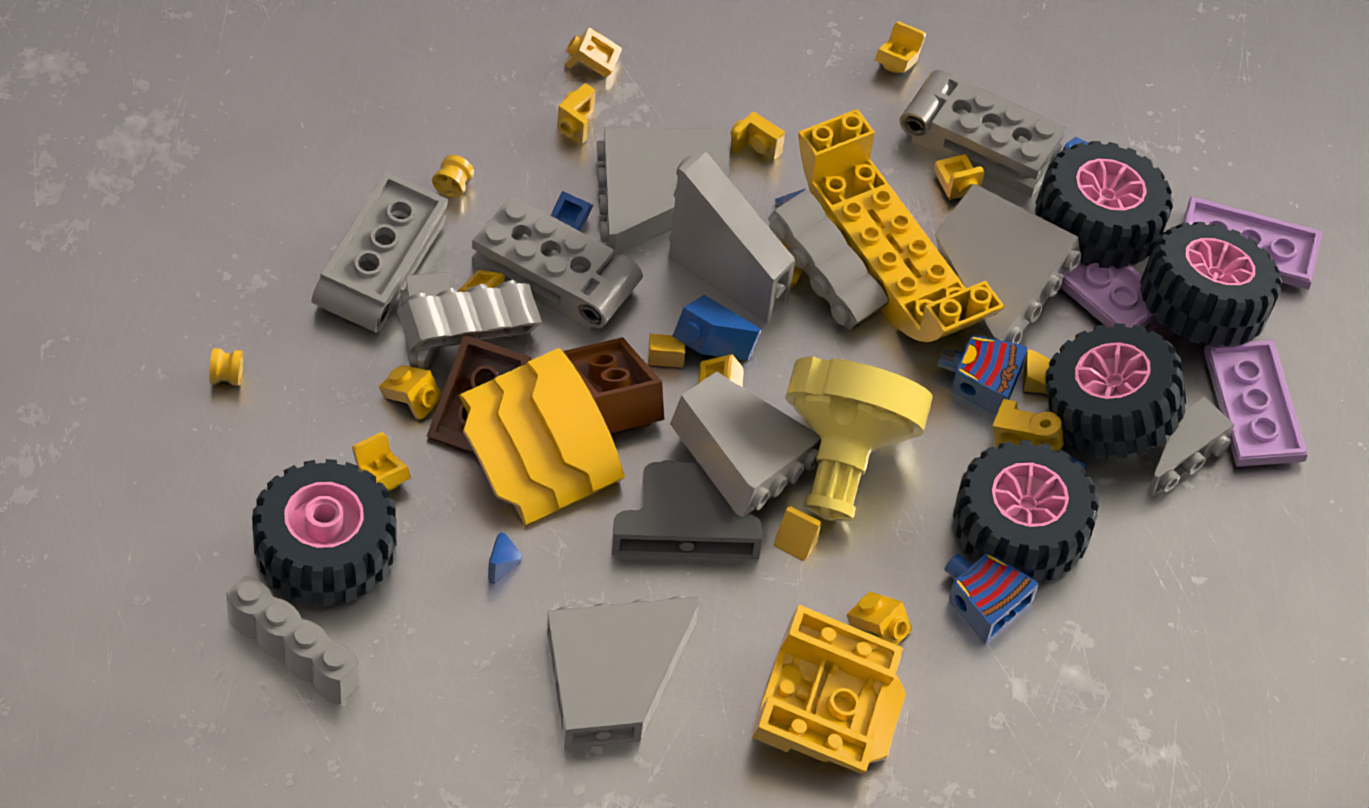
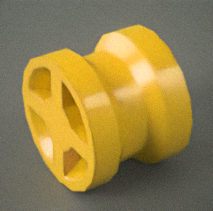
M447 155L441 162V169L437 170L433 175L432 184L442 195L455 199L464 193L465 184L469 183L474 176V169L464 158L457 155Z
M213 348L209 366L210 384H219L221 381L229 382L232 386H240L243 371V351L234 350L232 353H225L221 348Z

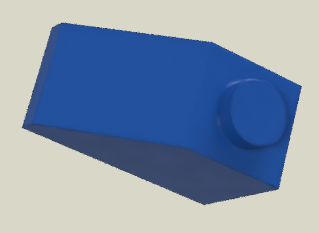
M702 295L683 307L672 337L700 354L719 357L733 354L736 359L749 360L762 329L706 295Z

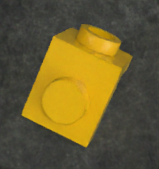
M900 21L896 22L889 40L878 49L874 61L883 64V67L891 72L905 73L917 62L926 33Z
M585 83L575 92L571 91L568 93L563 102L558 105L557 128L565 136L572 137L580 144L587 140V117L594 112L595 89Z
M966 154L935 161L933 169L949 200L964 197L973 184L981 187L985 173L981 166L973 168Z
M401 365L392 370L389 377L378 386L384 398L408 403L414 417L420 420L424 419L438 405L442 395L429 370Z
M383 432L352 446L358 471L361 473L364 470L369 471L376 476V484L378 482L383 483L388 491L411 479L408 466L391 452L388 437Z
M871 591L862 597L846 614L850 626L878 634L879 638L898 645L912 631V626L902 601Z

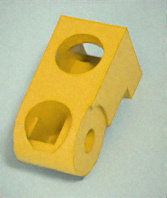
M1003 399L992 425L996 447L1001 443L1009 441L1016 445L1019 444L1020 440L1032 441V445L1041 446V443L1052 445L1051 450L1056 452L1061 449L1064 438L1060 417L1052 412L1036 414L1035 412L1018 410L1017 401Z

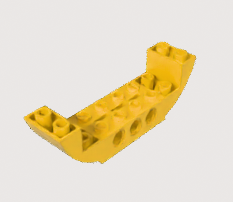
M858 109L798 131L800 155L810 193L820 203L824 212L833 217L847 245L859 256L868 273L885 292L889 302L881 311L895 331L900 329L907 336L917 341L931 342L995 316L1004 309L1003 303L986 280L965 288L871 161L875 131Z

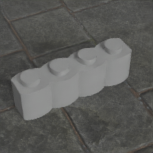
M807 189L776 208L768 217L769 228L780 241H783L789 247L790 254L795 259V266L809 274L810 284L814 292L818 296L824 297L830 303L832 316L837 323L851 330L880 311L889 302L881 286L868 273L859 256L847 245L840 230L827 218L820 203Z
M515 280L503 282L496 288H487L486 284L476 285L469 288L466 292H457L455 288L446 289L439 292L436 296H427L424 292L416 293L405 299L406 303L397 310L411 351L427 350L439 346L460 345L464 335L482 341L500 337L521 336L531 333L542 324L529 284H517Z
M244 576L226 592L228 619L231 625L241 634L250 638H256L258 645L268 655L284 660L287 668L294 675L305 681L313 682L315 689L324 698L341 704L359 687V662L355 654L345 645L330 641L327 633L316 623L301 619L298 611L290 603L273 597L268 587L261 581L253 577Z

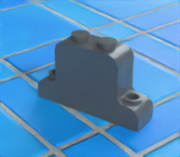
M671 460L652 462L643 471L641 509L625 510L618 513L614 518L611 555L759 559L763 539L762 523L751 514H747L743 518L737 515L699 463H683Z

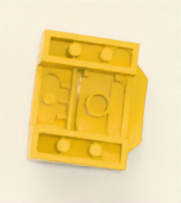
M560 348L528 361L521 367L459 395L468 413L463 433L473 448L495 497L514 504L524 526L618 484L625 478L618 452L607 425L581 376Z
M798 605L790 619L765 686L754 723L752 738L785 752H788L791 748L825 763L829 760L864 775L869 763L884 760L889 753L896 723L906 696L902 683L896 675L903 648L802 605Z

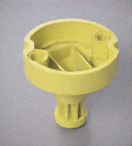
M802 357L797 359L793 366L785 399L821 438L816 459L819 466L810 495H807L804 508L824 520L852 521L856 510L853 504L861 475L866 472L871 452L923 435L933 398L932 394L926 388L910 379L870 365L837 358L824 360L816 357Z

